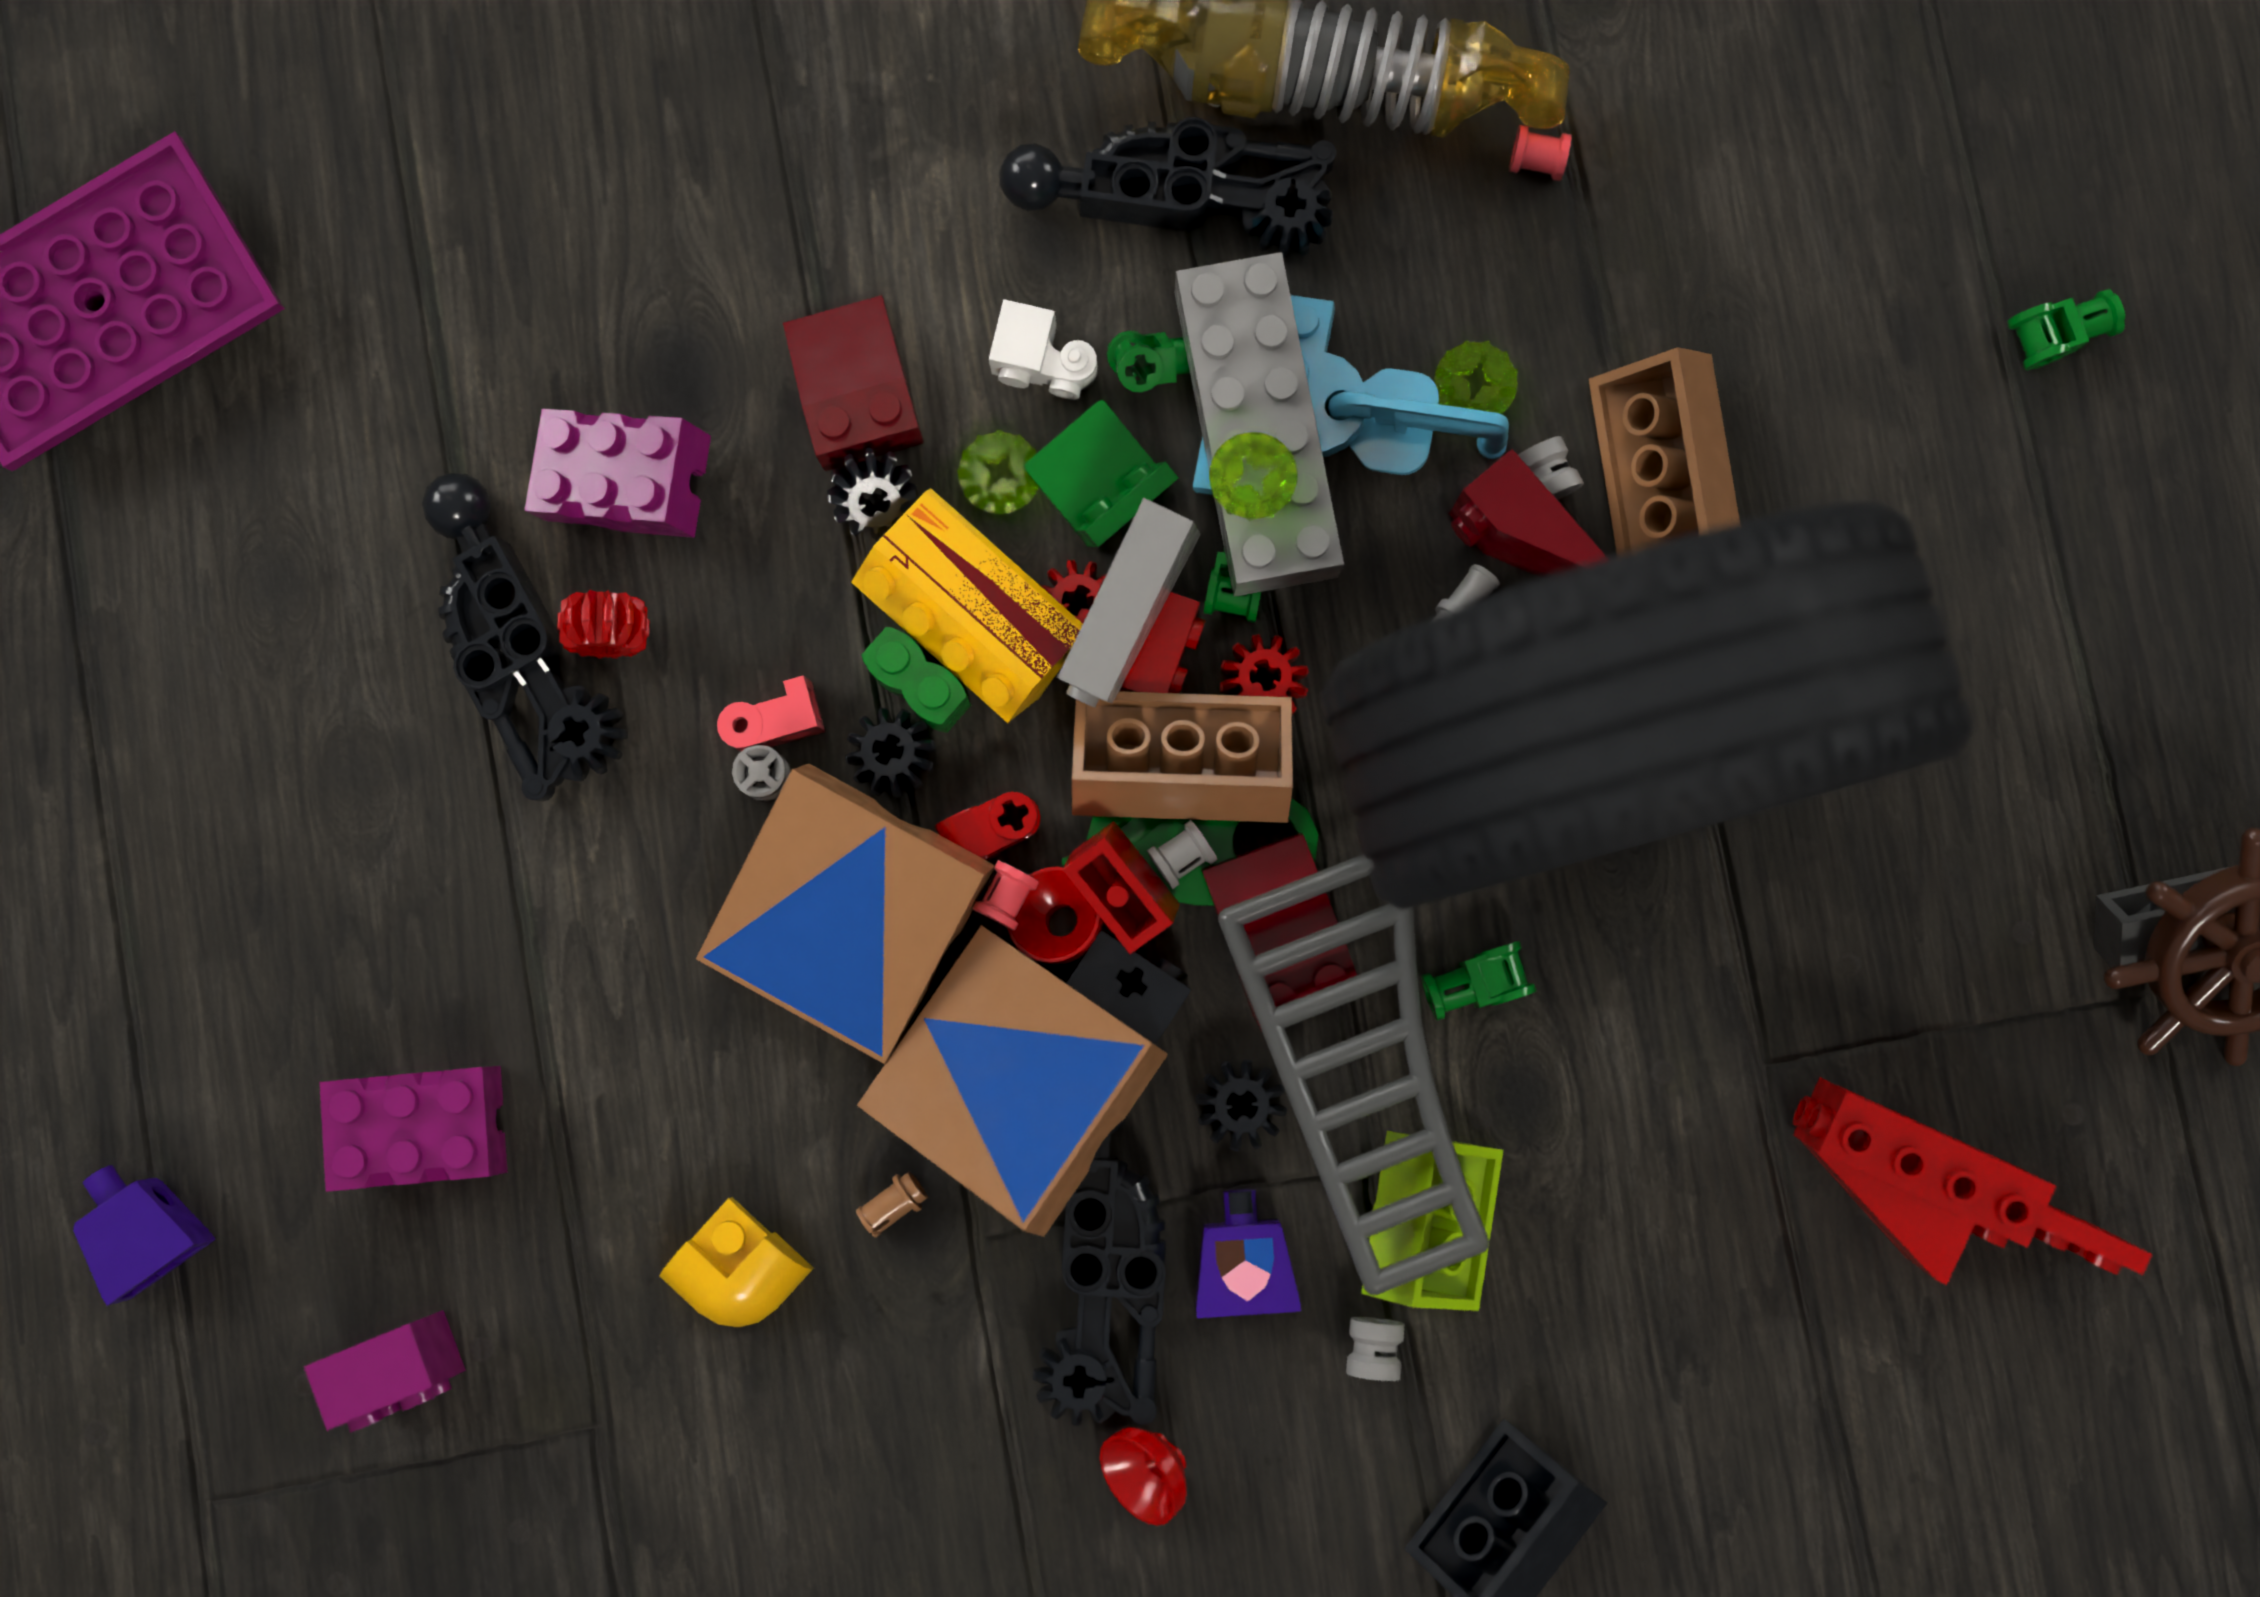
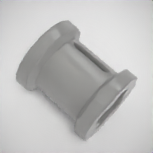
M1192 820L1184 824V831L1159 848L1153 846L1147 850L1149 857L1171 889L1179 885L1180 878L1205 861L1209 864L1217 861L1214 851Z

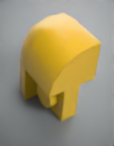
M730 1197L694 1237L686 1241L664 1267L659 1276L704 1317L718 1325L739 1328L759 1323L775 1311L814 1267L776 1232L770 1233L733 1197Z

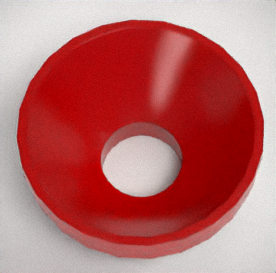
M1063 867L1043 868L1029 875L1039 881L1036 890L1029 891L1015 918L1019 923L1016 930L1013 931L1007 928L1015 946L1027 957L1040 963L1058 965L1067 964L1079 959L1087 953L1103 926V920L1063 872ZM1060 908H1072L1077 916L1075 929L1066 936H1054L1049 926L1052 914Z
M1133 1427L1123 1428L1103 1442L1100 1449L1101 1469L1105 1481L1119 1503L1129 1513L1147 1524L1164 1525L1174 1518L1185 1503L1187 1491L1184 1470L1187 1466L1180 1449L1168 1442L1161 1433H1152Z

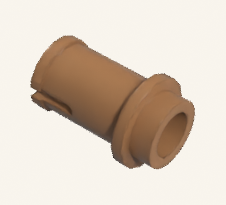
M907 1172L903 1176L899 1174L892 1177L893 1184L865 1205L856 1209L859 1220L867 1231L872 1233L873 1237L877 1238L880 1236L881 1232L912 1209L916 1212L922 1209L921 1203L928 1198V1195L921 1183L911 1172Z

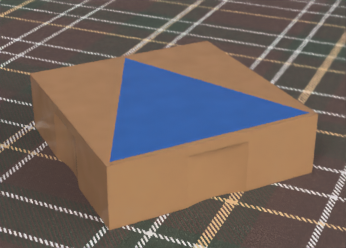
M808 763L791 770L696 960L885 1064L913 1025L933 987L935 974L941 958L956 936L962 932L973 911L972 907L982 894L994 871L995 865L930 829L911 825L897 818L883 808L875 799Z
M981 925L857 1106L1022 1230L1044 1237L1087 1175L1095 1153L1103 1140L1125 1119L1168 1054Z

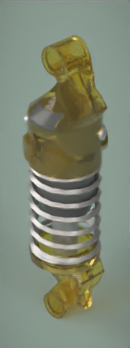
M1087 0L1077 47L1079 54L1085 60L1101 66L1117 64L1122 60L1123 56L1142 48L1173 78L1187 101L1206 103L1216 107L1220 106L1223 113L1227 115L1256 118L1261 111L1271 113L1272 108L1277 114L1282 110L1283 104H1287V109L1292 116L1297 114L1302 106L1312 108L1314 117L1320 119L1325 115L1326 110H1331L1336 106L1337 118L1341 123H1344L1350 118L1353 109H1357L1361 105L1362 122L1366 127H1369L1377 118L1384 92H1386L1385 117L1386 124L1390 130H1394L1400 125L1410 98V123L1415 134H1419L1422 131L1424 135H1427L1430 132V136L1442 138L1447 136L1466 118L1499 101L1507 102L1518 113L1521 122L1527 126L1537 129L1556 127L1565 119L1570 67L1565 61L1550 53L1515 45L1505 34L1486 21L1466 23L1465 20L1451 18L1448 21L1447 18H1444L1438 23L1431 54H1426L1428 19L1424 14L1417 19L1410 51L1400 50L1403 16L1397 11L1391 18L1385 48L1377 47L1378 13L1374 7L1367 11L1364 22L1353 21V10L1349 4L1342 7L1340 13L1328 12V6L1323 0L1316 4L1315 10L1303 8L1301 0ZM1396 93H1399V98L1396 105ZM1421 97H1424L1422 110L1420 113V101Z

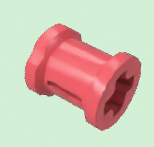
M1519 125L1512 149L1509 172L1518 173L1520 169L1551 174L1552 180L1561 181L1569 156L1571 134L1563 133L1558 138L1529 132L1528 126Z
M998 860L994 867L997 873L982 901H975L972 909L1015 931L1019 924L1015 918L1029 891L1036 890L1039 881Z

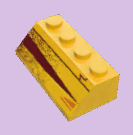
M931 488L925 491L872 547L851 581L853 585L1007 723L1040 698L1064 665L1083 625Z

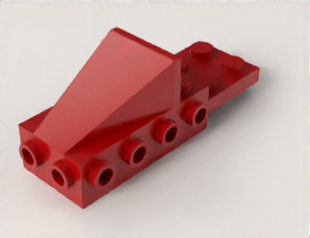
M1819 1077L1811 1097L1804 1096L1795 1110L1793 1125L1797 1127L1793 1136L1803 1143L1905 1258L1945 1285H1947L1971 1232L2002 1248H2005L2008 1239L2028 1247L2032 1238L2035 1237L2060 1250H2069L2085 1258L2086 1261L2116 1275L2119 1274L2122 1266L2143 1275L2150 1261L2151 1253L2107 1230L2049 1205L2048 1203L2056 1188L2055 1185L2018 1166Z

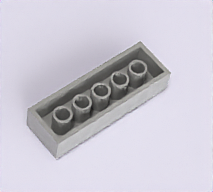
M1282 252L1176 271L1175 298L1233 596L1338 578L1344 566Z

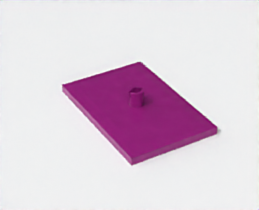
M175 131L0 234V462L4 468L12 472L285 309L183 138Z

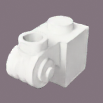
M1003 299L989 355L991 372L994 375H998L1000 382L1017 388H1027L1029 383L1041 386L1042 384L1050 385L1049 392L1065 399L1077 400L1081 390L1089 387L1097 376V356L1094 349L1082 340L1068 342L1061 352L1054 349L1052 344L1057 328L1055 311Z

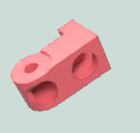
M804 675L783 681L787 694L785 696L756 705L734 702L726 706L720 713L717 721V730L721 739L729 746L743 751L745 748L754 745L774 747L825 732L812 682Z

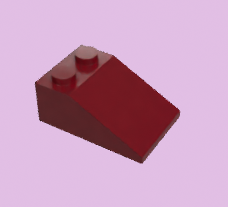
M882 295L783 323L806 423L815 455L824 471L846 466L844 457L847 456V453L855 456L859 462L865 460L864 452L868 446L874 449L875 457L886 454L888 451L895 452L924 443Z
M1513 449L1465 487L1449 513L1453 518L1451 522L1452 529L1467 546L1472 547L1475 544L1483 554L1542 579L1607 558Z
M1302 833L1201 869L1217 916L1225 908L1318 872ZM1323 893L1244 925V928L1257 956L1335 925L1338 921L1327 893ZM1347 944L1266 975L1264 978L1275 1006L1279 1007L1357 976ZM1237 970L1252 1016L1256 1021L1258 1027L1260 1028V1025L1250 1003L1249 997L1247 995V992Z

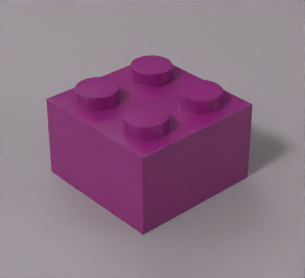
M444 1310L304 1366L326 1430L347 1423L350 1433L380 1421L383 1417L401 1409L404 1411L435 1398V1396L452 1389L449 1379L466 1371Z

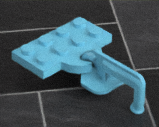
M1290 295L1323 457H1328L1349 446L1362 465L1368 470L1408 475L1418 471L1426 463L1433 431L1478 437V451L1488 459L1498 458L1505 452L1508 441L1509 422L1504 415L1496 412L1438 404L1439 393L1436 384L1430 377L1419 372L1387 368L1379 371L1363 383L1359 372L1342 357L1327 352L1335 312L1334 301ZM1202 437L1192 487L1197 493L1214 495Z

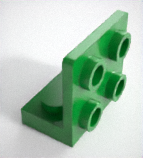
M1103 400L1097 401L1023 465L1025 472L1087 547H1099L1136 515L1143 498L1153 501L1178 479V476L1166 461L1154 463Z

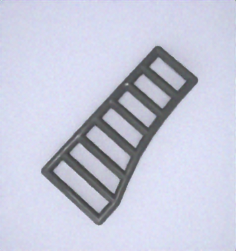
M1362 854L1225 908L1219 913L1218 922L1363 1287L1369 1294L1378 1295L1483 1253L1489 1247L1488 1235L1462 1172L1432 1077L1421 1017L1416 965L1414 907L1400 910L1388 903L1257 956L1244 928V925L1369 876V869L1373 868L1371 859H1365ZM1387 927H1394L1395 961L1279 1007L1275 1006L1264 976ZM1397 984L1399 1019L1299 1059L1296 1058L1285 1031L1286 1027ZM1404 1041L1410 1075L1317 1111L1305 1081L1306 1079ZM1410 1098H1416L1424 1130L1338 1163L1326 1132ZM1432 1151L1443 1183L1359 1216L1347 1184ZM1451 1204L1463 1236L1380 1269L1368 1237Z

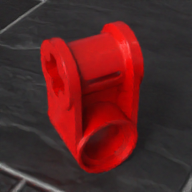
M1008 792L979 806H973L956 813L936 824L935 828L942 837L989 861L998 856L1000 852L1034 835L1040 826L1041 814L1034 800L1019 792ZM1011 803L1020 809L1028 808L1029 814L1022 818L1024 828L1019 831L1012 825H1003L1002 819L1009 815L1007 806Z

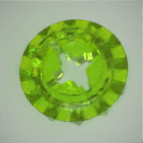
M1466 340L1462 344L1448 350L1437 366L1434 383L1438 389L1439 402L1441 405L1503 414L1512 404L1518 391V369L1514 368L1508 357V352L1501 351L1492 346L1489 340L1484 342H1470ZM1479 363H1482V370H1484L1483 378L1490 381L1491 386H1482L1474 399L1471 400L1469 399L1471 395L1469 390L1470 382L1463 379L1462 375H1471Z
M1000 429L994 433L978 435L975 441L967 449L963 450L959 469L957 470L960 486L967 499L979 509L994 514L1014 512L1031 501L1039 488L1023 469L1024 463L1037 453L1035 448L1024 440L1020 434L1014 435ZM1009 453L1008 469L1014 475V478L1019 481L1001 477L997 483H993L989 490L991 473L982 461L999 464L1002 458L1005 459Z
M1247 432L1228 439L1219 447L1211 461L1209 480L1213 498L1217 499L1228 514L1243 517L1248 521L1273 517L1290 502L1297 485V466L1291 452L1281 441L1264 433ZM1243 457L1247 464H1251L1255 471L1262 469L1266 471L1272 467L1274 468L1262 479L1263 496L1260 495L1259 491H1255L1250 484L1233 487L1237 485V481L1243 478Z

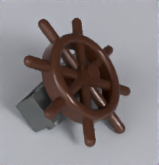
M2250 828L2242 834L2239 865L2166 881H2155L2147 885L2096 895L2094 949L2111 967L2104 974L2105 984L2112 989H2120L2148 983L2155 997L2167 1009L2139 1037L2137 1047L2141 1053L2145 1055L2156 1054L2184 1026H2187L2200 1033L2225 1036V1061L2232 1066H2240L2246 1062L2249 1033L2260 1031V988L2253 991L2254 983L2260 982V829ZM2207 970L2184 993L2182 975ZM2229 983L2227 1000L2210 1001Z

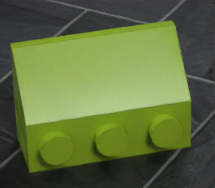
M1387 1131L1385 1145L1411 1134ZM1452 1141L1467 1186L1490 1242L1504 1150ZM1432 1151L1380 1171L1376 1202L1373 1210L1443 1183ZM1450 1204L1372 1235L1369 1241L1381 1269L1461 1237L1463 1233ZM1488 1249L1483 1253L1378 1295L1366 1292L1362 1284L1361 1294L1409 1307L1479 1311Z

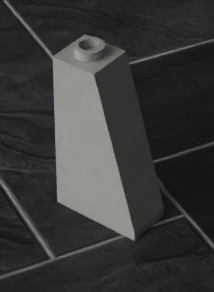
M1143 498L1057 677L1070 684L1066 692L1067 695L1094 708L1099 699L1113 704L1198 541L1200 532L1192 520Z

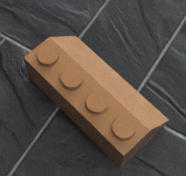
M1677 347L1588 379L1617 555L1740 522L1712 354Z
M1119 691L1113 704L1099 699L1095 708L1076 699L1072 766V816L1288 823L1293 789L1292 697Z

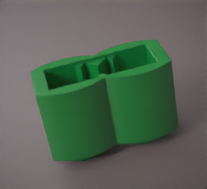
M885 627L861 654L866 667L879 684L890 693L905 698L918 718L935 730L947 733L971 706L970 700L958 679L944 667L928 662L916 642L897 629Z

